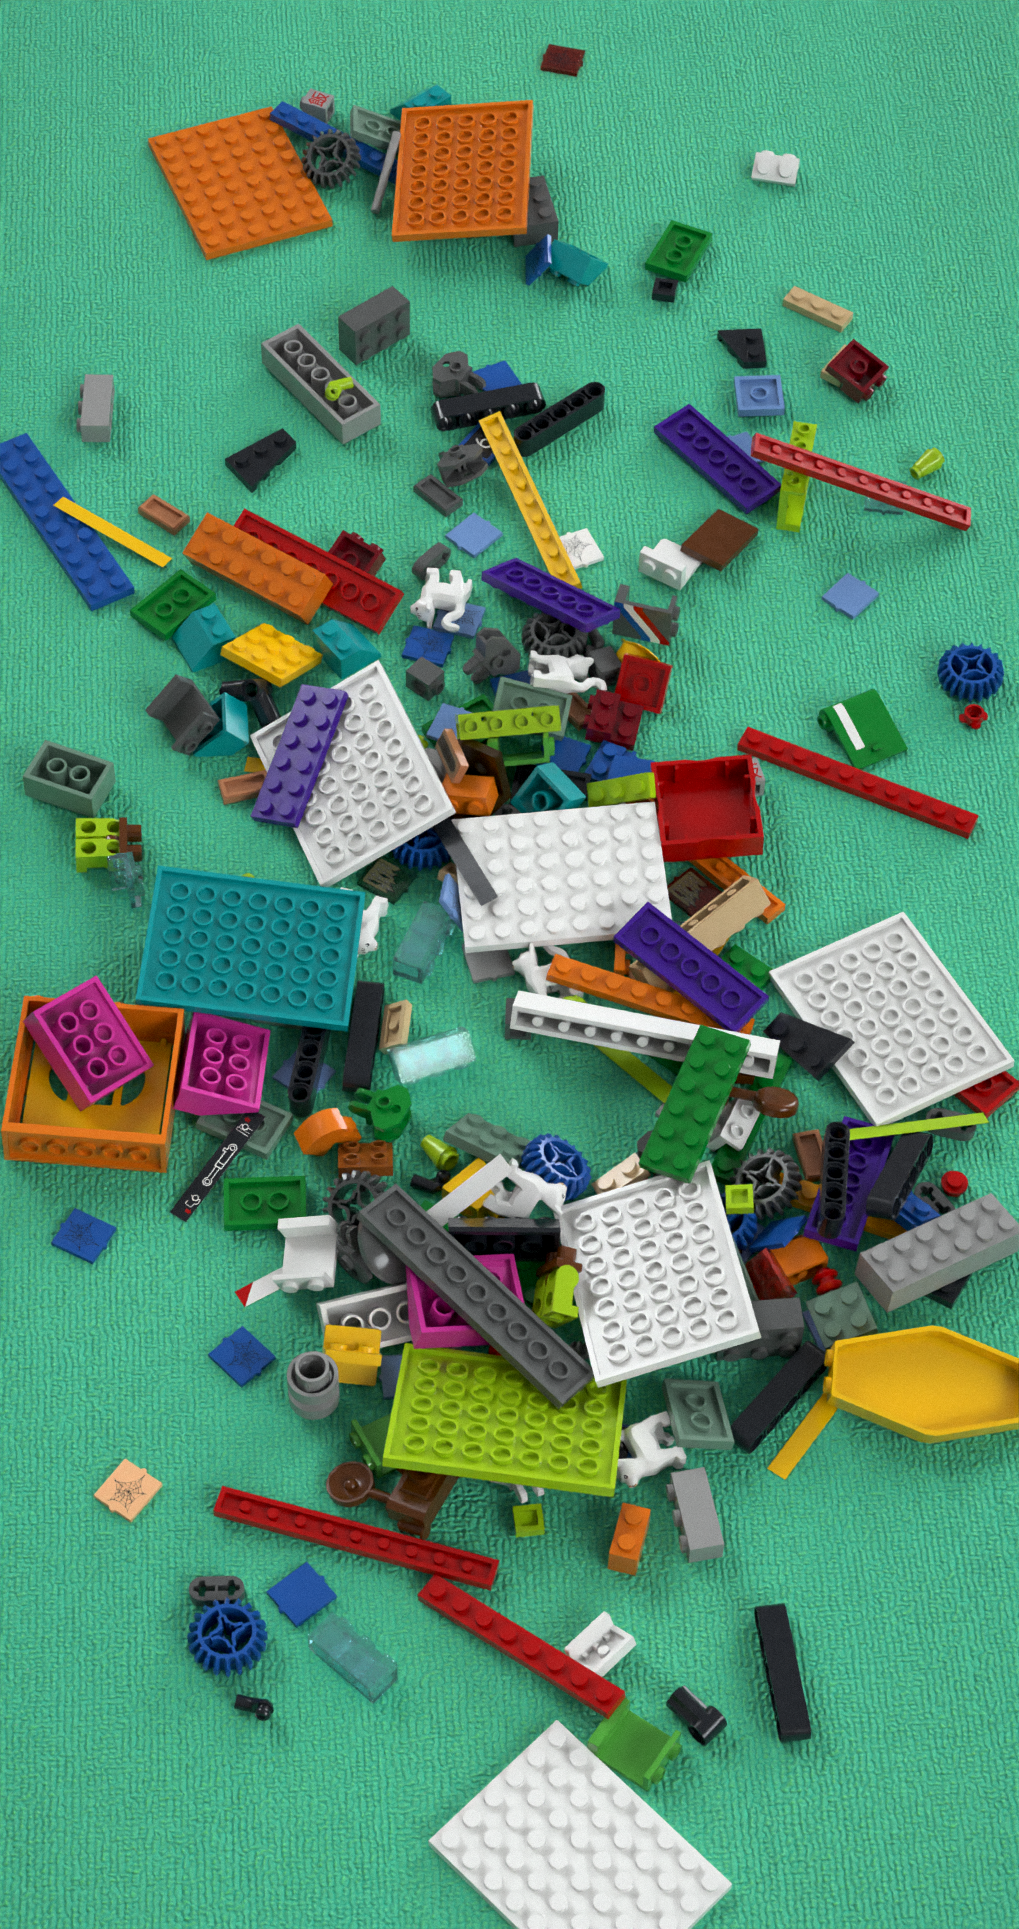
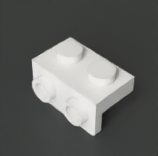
M763 150L761 153L756 152L751 179L795 187L800 159L792 154L774 155L773 152Z
M738 1098L728 1102L727 1106L723 1108L707 1148L715 1152L727 1143L737 1151L743 1149L760 1114L753 1107V1102Z
M604 1611L565 1647L564 1651L567 1656L603 1677L637 1644L634 1637L615 1626L610 1615Z

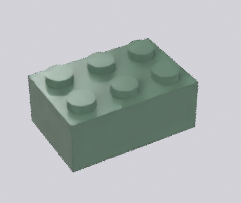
M47 740L44 741L23 775L25 795L91 818L96 816L116 782L113 762Z

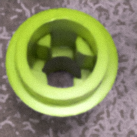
M937 448L927 449L909 469L910 474L913 478L919 480L940 469L945 462L944 456Z
M427 1135L422 1139L420 1146L437 1169L449 1171L456 1166L459 1161L456 1148L432 1135Z

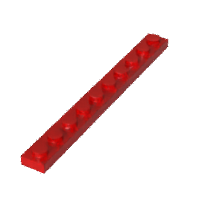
M757 432L752 437L751 457L967 531L971 526V507Z
M747 727L737 745L738 751L752 754V756L966 839H969L978 821L979 815L751 727Z
M222 1486L213 1510V1515L219 1518L431 1575L437 1574L445 1579L490 1591L499 1568V1560L225 1486Z

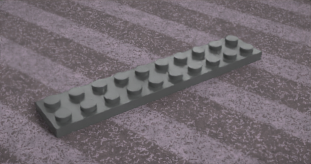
M394 1184L359 1211L356 1218L558 1409L594 1379L592 1367L397 1184Z

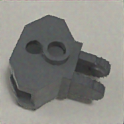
M461 351L446 353L432 367L433 395L439 398L454 395L459 397L462 394L478 393L477 389L482 390L486 386L485 380L472 372V367L468 365V355Z
M479 444L454 445L447 452L442 451L439 453L440 461L437 463L445 486H460L483 475L489 466L483 460L481 454L483 451L482 446Z
M484 627L476 634V648L472 651L475 655L464 664L462 670L467 675L472 674L471 681L479 684L491 674L495 677L498 674L509 675L515 673L520 669L521 654L498 628Z
M342 1221L336 1227L341 1242L337 1246L338 1263L350 1277L367 1284L371 1281L373 1275L365 1264L359 1249L358 1226Z

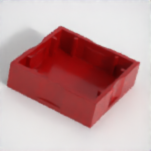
M752 754L715 757L698 761L651 762L650 772L654 773L656 798H653V802H655L664 863L763 855L764 834L760 807L755 797L756 781Z

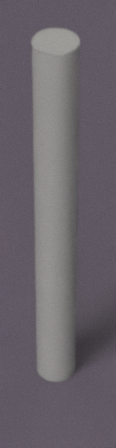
M399 131L392 132L371 212L374 214H379L401 137Z

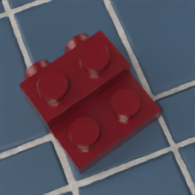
M853 339L827 365L825 371L841 382L843 385L840 390L859 404L862 399L865 401L870 399L875 392L873 389L875 386L880 388L888 378L885 374L889 366Z
M343 530L328 552L375 576L386 560L383 555V549L374 543L369 545L363 542L364 539L355 532L349 534Z
M597 689L596 695H590L587 709L592 710L591 715L586 714L582 729L587 730L585 740L602 743L603 740L633 751L644 706L620 701V694Z

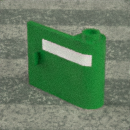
M870 689L819 711L817 721L820 728L825 729L828 733L835 732L852 767L861 770L908 750L879 693L875 689Z

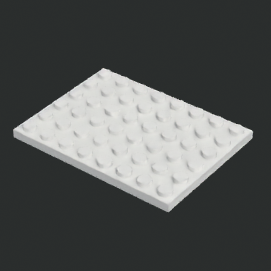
M379 660L331 687V689L344 690L349 696L299 827L293 828L321 887H330L456 813ZM291 712L250 735L267 772Z
M655 802L451 820L498 895L494 900L481 906L456 866L465 953L529 948V943H533L534 947L613 940L615 934L647 901L672 920Z
M904 912L769 971L770 981L798 1019L851 1038L855 1042L832 1068L871 1124L876 1127L896 1122L1014 1067V1059Z
M710 1160L699 1163L690 1184L659 1175L563 1205L560 1216L554 1213L555 1219H559L562 1246L577 1249L575 1262L582 1264V1272L578 1274V1284L574 1287V1297L576 1305L579 1307L578 1313L598 1388L761 1338Z
M558 1720L547 1728L428 1840V1845L514 1929H691L732 1888V1883Z

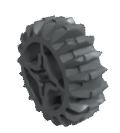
M329 129L327 134L320 131V137L318 138L313 135L312 139L314 141L312 143L306 142L309 149L303 150L305 157L301 158L304 164L303 170L307 173L308 179L313 180V183L317 186L320 184L324 189L329 184V187L333 190L335 184L342 187L344 180L350 183L349 176H356L354 169L360 168L358 161L361 160L360 149L356 145L355 140L350 138L348 133L342 134L338 129L335 133ZM346 149L347 157L345 162H343L341 158L344 155L343 151ZM319 155L321 158L320 166L316 169V160Z
M542 611L541 615L534 613L532 618L527 619L526 625L522 629L521 641L525 653H528V656H530V651L534 650L539 655H560L570 658L577 654H583L584 647L587 645L588 634Z
M758 1148L757 1155L754 1156L748 1153L749 1159L747 1161L739 1159L741 1167L733 1168L736 1176L730 1177V1183L732 1185L753 1184L754 1213L758 1219L763 1221L766 1215L770 1219H774V1215L777 1212L784 1216L783 1209L786 1206L792 1209L790 1202L792 1200H799L796 1192L802 1190V1185L799 1182L803 1179L799 1173V1166L794 1163L790 1155H785L779 1149L775 1152L771 1148H768L766 1153H764L763 1150ZM781 1171L784 1172V1179L782 1185L779 1184V1180L781 1178L779 1175Z
M353 1170L351 1175L343 1173L342 1180L339 1178L333 1180L336 1188H326L331 1195L330 1197L323 1198L324 1202H328V1207H324L322 1211L323 1213H329L339 1224L345 1221L342 1214V1209H344L347 1214L346 1221L353 1226H359L360 1221L356 1217L361 1210L350 1206V1204H358L365 1208L371 1203V1193L375 1200L385 1192L388 1184L386 1182L379 1183L380 1177L378 1175L371 1176L369 1171L360 1173L359 1170ZM357 1186L356 1190H353L352 1196L344 1200L348 1191Z

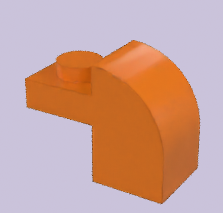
M338 1108L325 1109L311 1115L294 1132L303 1154L324 1156L335 1143L358 1142L362 1138L352 1117L341 1116Z

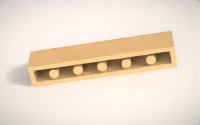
M743 875L680 925V927L712 951L724 945L726 939L731 935L744 929L745 924L751 919L760 916L771 903L758 879ZM638 960L629 966L637 981L664 990L668 989L669 985Z

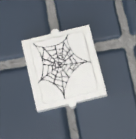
M587 528L573 533L567 532L566 535L560 537L574 569L587 568L588 565L604 560L603 554Z

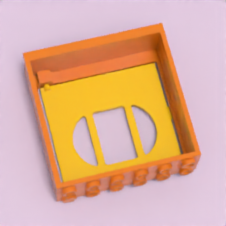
M40 995L24 996L1 1128L4 1160L167 1173L175 1116L173 1106L185 1039L184 1009L114 1002L154 1066L144 1072V1087L141 1093L130 1103L121 1105L122 1086L114 1091L112 1105L93 1104L80 1112L69 1093L67 1094V1099L63 1101L53 1092L49 1082L52 1067L37 1043H35L30 1078L27 1080L34 1038L23 1023V1020L33 1011L56 998H47ZM172 1045H174V1046H173V1053H172V1060H171V1067H170V1075H169V1082H168L166 1103H165V1110H164V1117H163V1124H162V1131H161V1135H160L159 1132H160V1125H161V1118H162V1111H163V1104H164V1097H165V1090H166V1083H167V1075H168V1068H169L171 1047H172ZM25 1095H27L22 1123H20Z

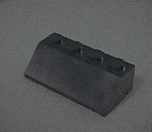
M464 1216L448 1218V1233L473 1256L514 1254L515 1261L545 1262L546 1254L557 1252L560 1246L561 1229L559 1219L548 1217L538 1219H523L521 1217L467 1218Z

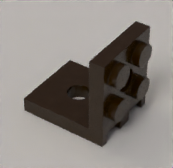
M459 738V745L469 764L465 775L488 776L495 779L499 796L490 815L492 816L512 797L502 752L473 739L460 740ZM453 814L449 818L453 820L487 816Z

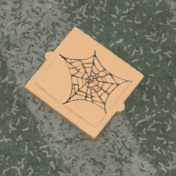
M124 1459L97 1490L94 1498L107 1506L111 1513L116 1512L129 1522H132L163 1485L160 1481L149 1475L145 1468L140 1469L127 1459Z

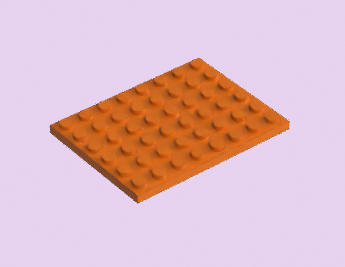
M533 100L402 108L392 224L393 242L527 234L534 112Z
M272 106L148 138V146L206 260L333 226L332 218L311 179H308L306 176L307 173L303 170V164L281 125L270 120V113L273 111Z

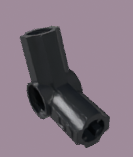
M263 678L222 682L219 688L220 695L225 692L242 702L250 701L261 728L281 718L271 695L273 690L271 682Z

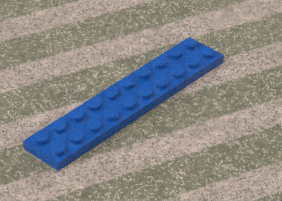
M25 433L0 443V479L91 612L134 594V586L96 531L89 525L53 506L62 497L74 503L75 501L29 435Z

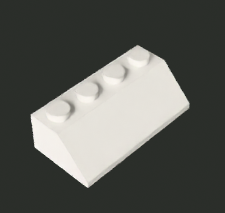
M407 1282L316 1303L323 1335L325 1326L330 1324L381 1330L380 1348L412 1341L409 1327Z

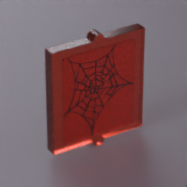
M549 44L546 53L543 54L540 70L577 77L580 67L583 66L585 50Z

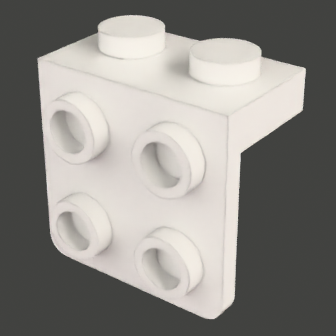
M662 539L654 549L644 546L640 551L639 572L681 590L702 562L681 552L680 545L667 539Z

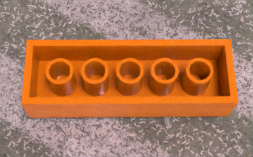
M208 512L182 552L192 564L309 625L333 585L324 573Z

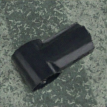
M685 1685L676 1689L666 1702V1706L687 1725L691 1736L703 1746H706L727 1726V1721L719 1710L710 1705L707 1707Z

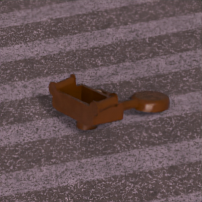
M739 1073L734 1084H753L755 1076ZM733 1086L725 1104L727 1106L730 1097L752 1101L753 1107L758 1112L773 1118L792 1117L798 1112L799 1101L794 1093L787 1089L773 1086L761 1088L757 1092Z
M344 1462L336 1466L329 1473L326 1489L334 1503L343 1507H354L366 1502L369 1498L386 1504L385 1508L389 1518L398 1521L397 1527L401 1533L406 1532L418 1535L422 1540L428 1538L432 1522L459 1476L395 1468L402 1474V1477L390 1494L375 1488L374 1475L370 1468L362 1462Z

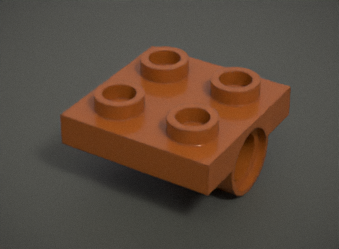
M376 1140L371 1143L348 1141L344 1144H338L339 1179L342 1180L343 1173L351 1175L353 1170H359L360 1173L369 1171L371 1176H393L392 1142H385L383 1140Z

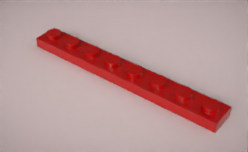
M437 1574L433 1575L417 1595L418 1600L607 1719L611 1717L626 1697L624 1690Z

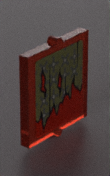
M692 867L679 877L675 876L674 880L667 885L669 900L690 917L722 893V891Z

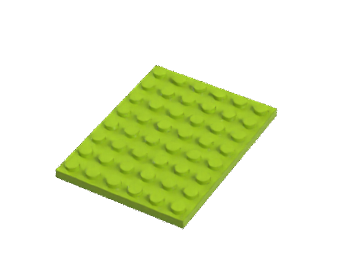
M405 1343L382 1466L614 1497L627 1379L598 1388L594 1378L558 1409L503 1356L447 1348L414 1349L413 1344Z

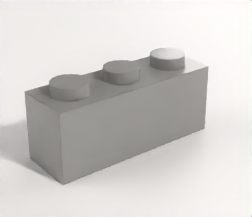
M85 374L84 384H80V398H83V401L78 402V413L81 415V418H77V432H81L82 442H110L115 395L113 375Z
M705 1467L671 1473L670 1484H666L668 1501L674 1502L675 1510H672L674 1526L680 1527L682 1535L679 1536L681 1553L687 1554L688 1563L723 1557L724 1541Z

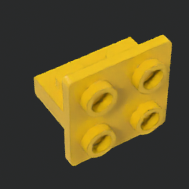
M330 1324L325 1326L322 1353L331 1357L336 1363L339 1383L376 1385L378 1366L381 1367L382 1355L379 1353L381 1330Z

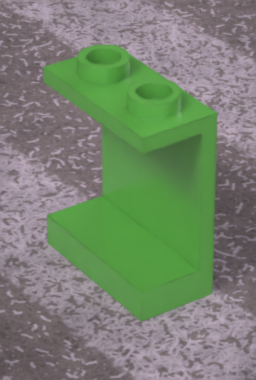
M543 732L544 751L503 754L504 765L516 766L550 763L551 756H555L554 737H549V732ZM489 737L487 746L500 751L499 737Z
M391 1413L360 1427L356 1419L351 1421L349 1439L355 1449L360 1448L363 1453V1464L367 1465L374 1472L377 1479L396 1471L395 1468L382 1466Z
M625 1698L609 1719L603 1718L589 1738L587 1748L606 1766L648 1791L653 1783L657 1785L666 1772L664 1766L669 1759L674 1761L682 1749V1745H680L681 1732L675 1730L672 1736L664 1733L631 1712L630 1700Z

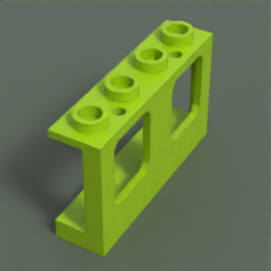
M794 421L789 444L812 452L817 424ZM786 468L784 469L776 529L800 532L809 476Z
M559 705L455 714L457 740L459 738L460 740L561 731Z

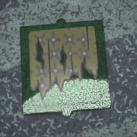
M383 855L366 867V871L357 881V885L376 896L387 898L388 902L394 905L404 892H408V887L418 875L416 872Z

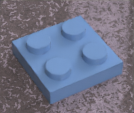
M780 375L734 377L738 417L784 415L785 406Z

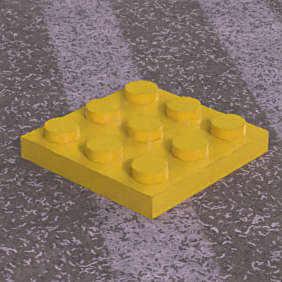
M265 623L222 646L220 653L221 656L278 687L284 686L319 665L323 654L315 651L311 646L304 645L292 636L286 635L276 630L272 625Z

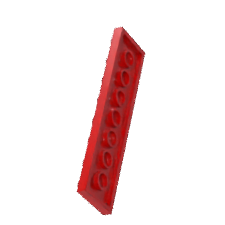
M245 508L234 524V527L324 573L333 585L321 605L380 635L404 596V593L396 587Z

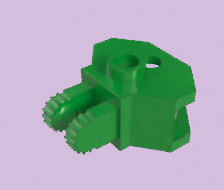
M396 1085L383 1091L377 1089L376 1092L366 1090L365 1088H358L355 1094L357 1099L368 1105L352 1100L348 1105V1109L352 1113L357 1114V1116L366 1119V1124L372 1128L374 1140L390 1142L400 1138L412 1118L410 1110L412 1103L408 1088Z

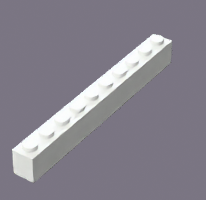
M518 991L510 1023V1029L684 1062L700 1026L524 991ZM717 1029L751 1041V1047L739 1073L773 1079L780 1040Z

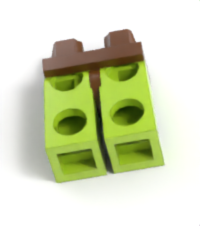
M121 817L119 820L113 818H76L77 873L87 872V868L99 867L107 869L120 867V870H127L128 862L142 861V845H128V842H142L141 825L127 824V817Z
M567 1246L558 1247L557 1252L547 1253L545 1264L536 1270V1277L540 1278L536 1283L532 1312L548 1327L554 1329L578 1318L579 1307L573 1306L572 1301L574 1287L579 1281L578 1274L582 1272V1264L575 1262L577 1249Z

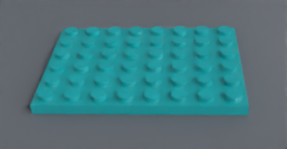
M158 865L135 1005L181 1008L184 1011L348 1032L366 892Z

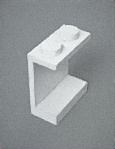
M330 1215L278 1219V1230L286 1240L282 1274L273 1275L272 1281L282 1291L287 1293H295L302 1289L322 1291L324 1288L334 1287L339 1240L336 1231L338 1223Z

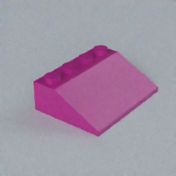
M97 975L33 1011L23 1020V1023L80 1112L154 1066Z
M193 1012L185 1032L173 1109L195 1115L259 1112L271 1030L212 1014Z
M514 1254L474 1255L484 1267L524 1303ZM406 1265L409 1327L414 1349L490 1345Z

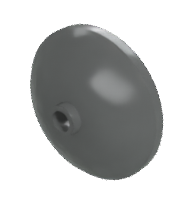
M359 1222L358 1245L362 1258L370 1271L377 1278L389 1284L397 1285L407 1282L406 1264L367 1227Z

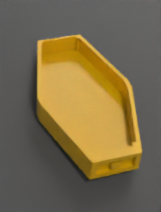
M931 1325L837 1340L833 1343L830 1350H826L824 1364L829 1367L828 1377H824L823 1393L827 1394V1404L918 1442L937 1443L1019 1429V1358L952 1330Z

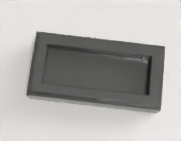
M431 474L413 486V492L445 517L463 506V499Z

